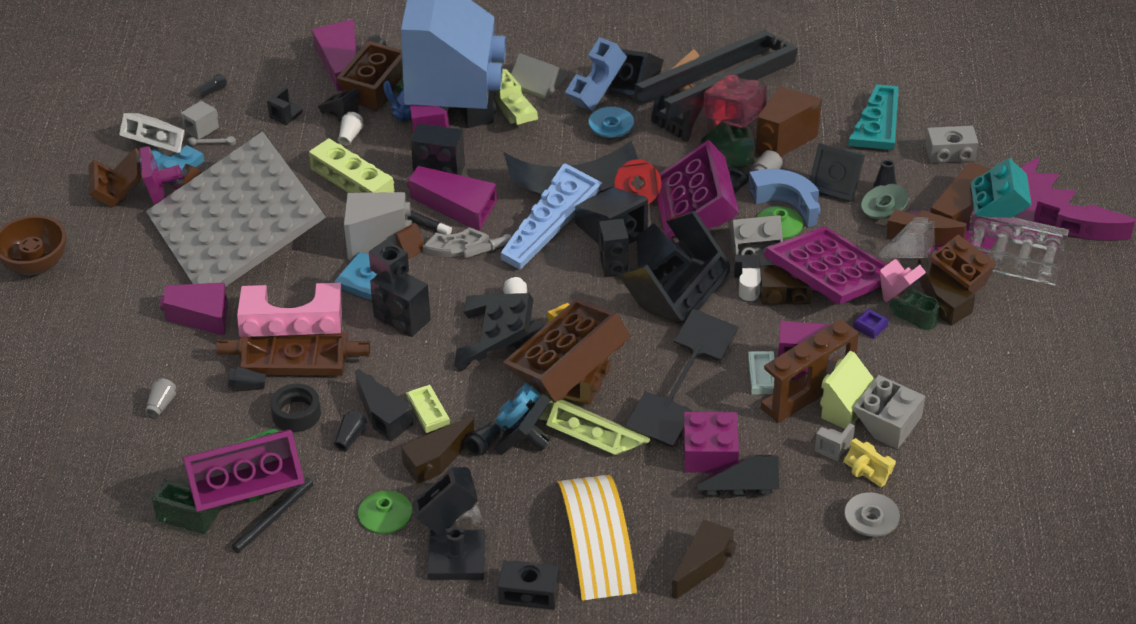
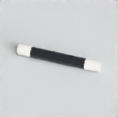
M411 211V215L407 216L408 220H412L446 235L452 232L451 227Z

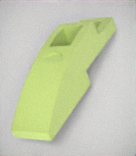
M502 69L501 91H496L494 98L510 124L516 123L517 125L537 120V110L523 96L521 85L507 69Z

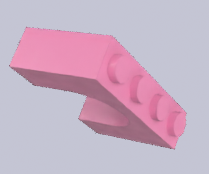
M316 283L314 299L310 303L296 308H279L268 304L267 285L242 286L237 313L239 337L341 333V283Z

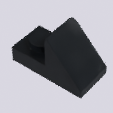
M357 88L332 95L318 105V108L322 114L330 111L332 114L336 113L341 122L342 117L348 112L358 114L359 91Z

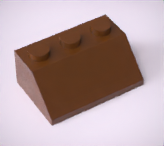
M368 41L338 75L336 81L345 91L354 88L358 89L359 105L378 110L387 100L384 92V83L389 81L394 91L403 80L402 50Z

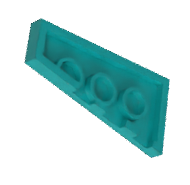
M875 86L868 100V105L863 110L861 119L857 122L854 133L849 138L848 146L894 150L899 86Z

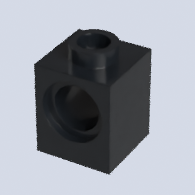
M388 239L369 251L370 270L392 284L409 272L408 253Z

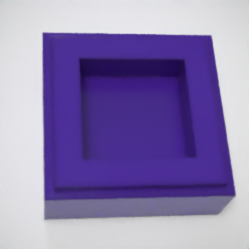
M868 308L854 321L853 328L874 339L888 326L889 319Z

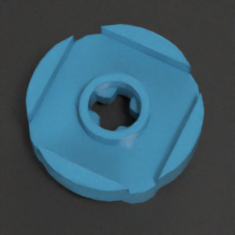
M526 382L517 391L515 399L513 401L508 400L500 408V413L495 418V421L504 431L507 430V427L511 428L528 411V401L530 399L535 402L539 397L540 392L533 385L530 386Z

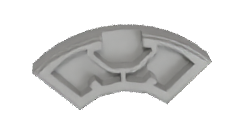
M470 227L456 234L445 235L435 233L423 245V253L438 257L462 256L467 248L488 242L489 235Z

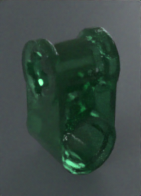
M907 287L899 298L891 301L890 309L898 318L904 319L923 330H930L937 326L939 302L935 298L929 297L915 288Z

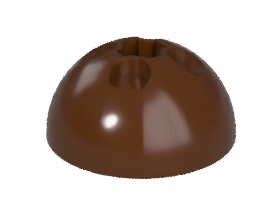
M42 215L24 216L12 220L0 228V262L15 273L22 275L44 273L59 262L65 251V229L59 221L51 217Z

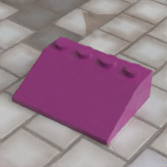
M710 140L659 173L661 189L657 195L663 229L671 237L675 236V234L666 222L668 218L695 210L706 228L709 229L721 226L739 214L725 156Z

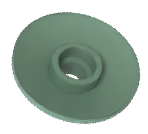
M896 184L880 185L870 190L864 196L861 207L864 214L870 218L886 219L891 216L895 209L902 211L906 207L908 194L903 187Z

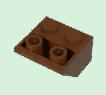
M960 235L955 236L929 259L972 293H975L987 283L997 264Z

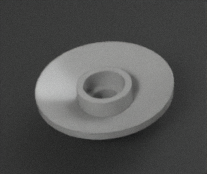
M872 492L861 493L851 498L846 504L844 512L846 522L854 531L871 537L889 534L897 527L900 519L899 509L890 498Z

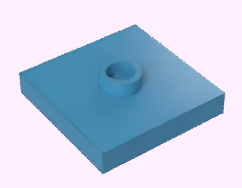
M359 252L334 283H341V290L372 301L370 280L377 274L370 270L369 255Z

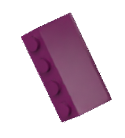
M289 429L182 457L188 485L197 512L305 483L292 430Z

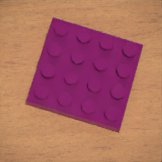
M826 226L769 246L764 253V257L771 260L774 265L782 267L791 273V276L802 280L811 289L819 291L827 296L831 302L839 305L882 287L880 270L887 265Z

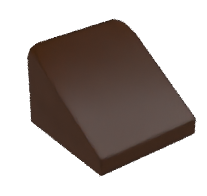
M413 223L395 233L396 245L408 253V259L423 252L424 241L417 224Z

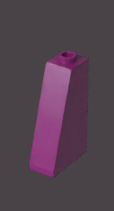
M353 19L312 29L314 48L337 91L343 88L337 83L336 78L357 55Z
M417 166L414 173L408 177L407 187L410 188V198L478 231L481 230L497 202L495 183Z

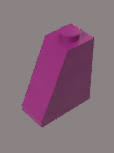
M225 282L165 285L164 296H160L161 311L165 310L167 321L218 335H225L228 301Z

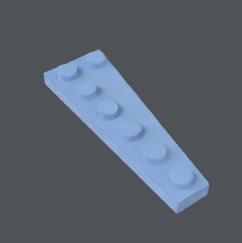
M564 163L552 179L550 187L542 193L538 204H535L531 209V214L527 219L523 220L519 229L502 250L501 260L521 270L575 216L576 205L596 196L602 190V182Z

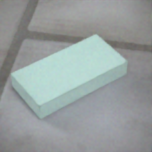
M774 351L748 352L752 395L773 394L774 377L764 370V365L775 359Z

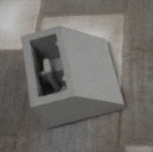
M780 215L728 221L730 244L734 258L735 255H759L760 266L774 265L771 260L764 257V253L767 247L783 242Z
M878 375L854 405L853 410L874 439L898 449L922 418L925 395Z

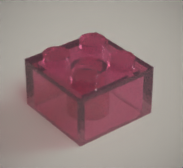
M726 75L704 92V117L742 128L746 127L759 116L766 106L767 85L760 84L756 80L738 78L737 75Z

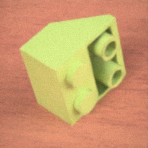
M849 351L844 359L840 358L834 371L831 375L827 374L822 382L824 392L820 402L822 407L821 418L846 429L849 423L854 425L859 417L853 410L854 405L875 380L852 351Z

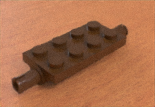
M347 332L335 334L241 337L240 340L218 339L216 350L217 355H240L241 367L266 373V375L343 376L344 363L347 356L370 357L371 347L370 341H348Z

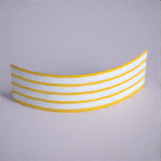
M611 475L557 481L563 494L569 518L582 600L637 593L625 517L620 497Z

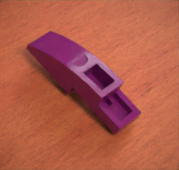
M1041 195L1038 199L1034 219L1055 225L1054 232L1091 240L1131 239L1136 218L1089 204L1086 210Z

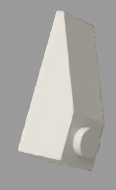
M124 113L119 135L180 153L185 130L139 113Z

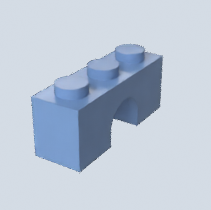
M600 37L588 54L592 60L590 74L586 78L576 74L565 91L566 95L576 106L591 112L594 111L627 58L616 43Z

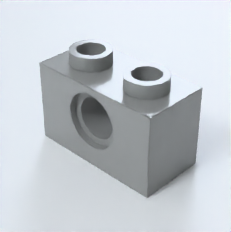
M973 126L927 128L925 147L930 163L976 161L978 140Z

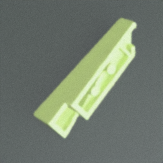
M559 400L556 403L550 401L538 418L546 420L547 426L615 455L650 441V438L626 429L619 424L565 400Z

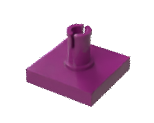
M147 146L140 148L142 177L155 205L166 198L164 183L183 179L179 164L159 170L151 149Z

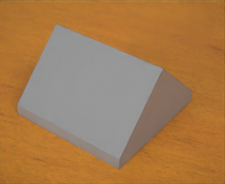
M519 53L511 75L521 85L522 91L547 99L569 76V72Z

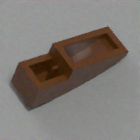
M895 209L887 222L888 239L916 245L944 246L957 235L965 239L966 223L923 210L917 216Z

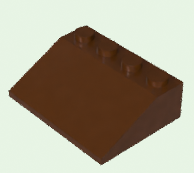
M576 298L502 363L522 381L527 382L530 386L533 385L540 392V395L544 394L552 402L556 403L565 398L568 391L576 384L583 382L593 369L602 365L610 354L620 349L631 335L616 312Z

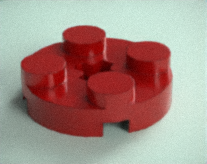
M631 160L618 169L614 177V188L645 196L648 198V204H650L659 194L661 177L658 170L644 160ZM634 177H639V180L644 181V185L640 186V190H636L635 186H631V182L635 180Z

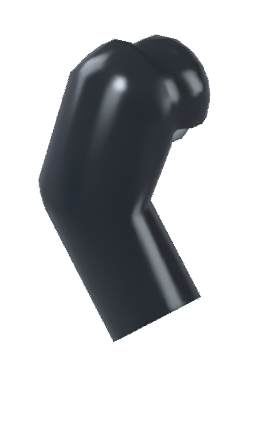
M216 74L211 80L197 89L204 98L213 91L224 89L227 80L221 74Z

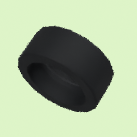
M295 383L283 386L272 395L270 400L273 422L282 430L289 429L292 432L305 431L319 421L321 409L318 393L314 388L306 384ZM292 402H305L311 405L301 413L290 414L281 411L285 405Z

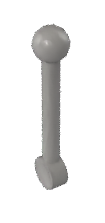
M233 136L227 139L199 140L190 137L188 143L191 146L211 143H227L229 146L236 144V139Z

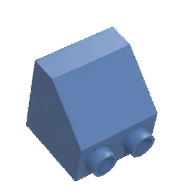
M407 0L401 27L404 105L487 109L489 90L501 91L502 63H505L506 36L495 35V17L472 0Z

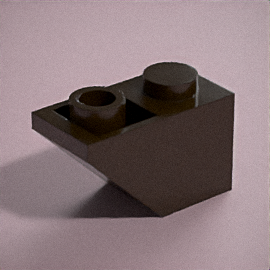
M760 267L761 305L811 304L812 289L808 284L791 276V273L782 267Z

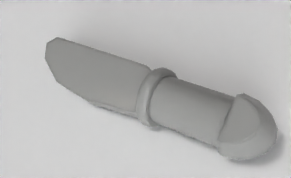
M506 234L503 237L493 240L489 239L488 242L469 247L464 250V256L468 258L490 250L493 251L496 248L507 245L512 236Z

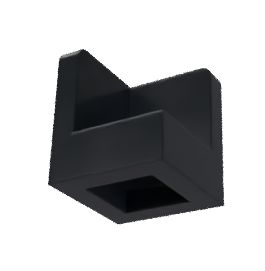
M285 87L281 88L267 100L269 118L286 126L303 112L302 107L289 102L288 89Z

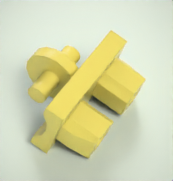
M856 438L851 440L849 452L843 461L852 468L854 476L858 478L863 475L879 487L885 486L888 476L892 473L896 464L895 460L891 457H883L878 454L875 447L870 443H862Z

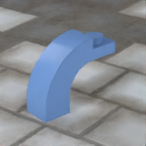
M763 169L749 172L748 190L756 204L771 201L789 203L799 210L807 227L817 225V218L820 215V205L818 203L819 190L810 180L797 173L781 169Z

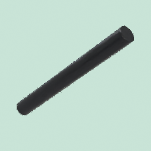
M306 477L304 479L305 483L297 485L233 543V550L240 553L314 485L312 480Z

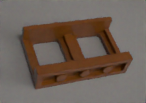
M840 319L765 364L764 370L774 377L773 395L761 401V409L777 423H780L823 396L822 382L827 374L831 375L840 359L836 355L828 360L829 355L846 345L845 356L849 351L857 354L859 333ZM808 368L807 374L789 384L792 377Z

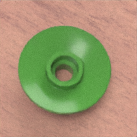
M769 207L757 215V218L780 215L783 240L797 236L803 229L801 215L788 207Z
M395 491L373 493L361 502L358 509V518L361 525L368 531L376 534L397 532L403 529L412 517L410 501L407 497Z

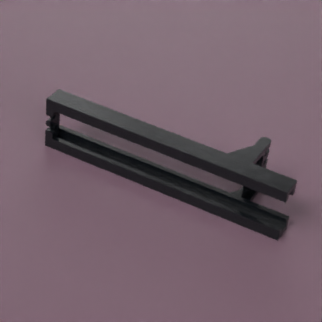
M763 30L637 83L633 100L643 105L655 99L651 122L654 124L658 123L659 127L672 134L675 133V136L682 137V140L687 142L691 137L693 125L704 103L794 64L798 47L788 42H785L782 46L781 38H777L775 42L776 36ZM770 48L775 51L670 97L671 92L768 51Z

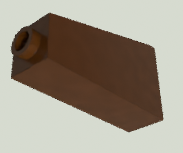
M970 161L932 205L930 213L966 224L977 218L978 216L974 212L971 182L991 169Z

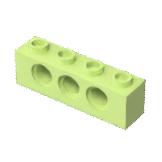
M327 139L309 151L311 169L348 193L394 192V181L389 174L382 172L373 164L366 162L357 154L350 152L341 144H337L331 139Z

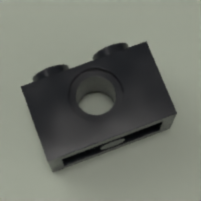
M503 560L498 584L499 604L555 610L559 589V566Z

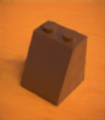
M779 86L758 116L755 152L763 154L765 151L770 150L777 152L781 157L816 138L819 135L822 99Z

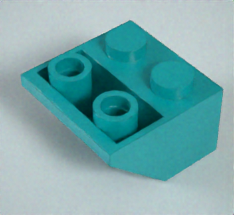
M1010 158L995 165L994 168L971 182L974 212L978 217L1012 218L1032 206L1027 174Z

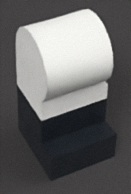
M735 255L734 278H740L738 294L745 301H754L760 296L761 273L759 255Z

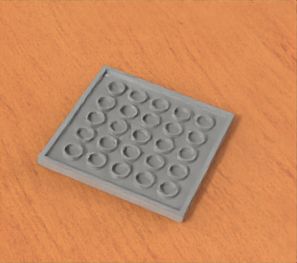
M264 132L253 137L146 211L193 284L225 282V287L326 218Z

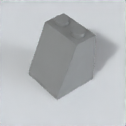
M405 192L347 194L344 229L348 261H352L359 252L369 255L371 249L386 239L396 245L395 233L412 224V220L407 219V216L411 215V204L406 202Z

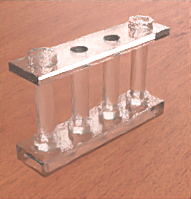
M973 209L968 231L974 233L971 244L997 263L993 272L1055 286L1060 265L1053 264L1056 252L1064 254L1069 233L1068 229L1014 217H978ZM984 236L998 239L995 250L981 247ZM1008 241L1022 244L1019 256L1004 253ZM1031 247L1046 249L1043 261L1029 258Z

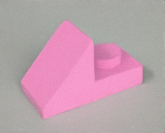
M895 259L880 270L882 294L886 303L926 273L921 265L913 270L909 267L904 270Z

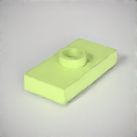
M431 385L406 392V398L425 433L450 425V419Z

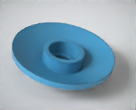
M619 107L600 108L593 112L589 118L590 129L603 137L623 136L629 133L634 126V118L631 113Z

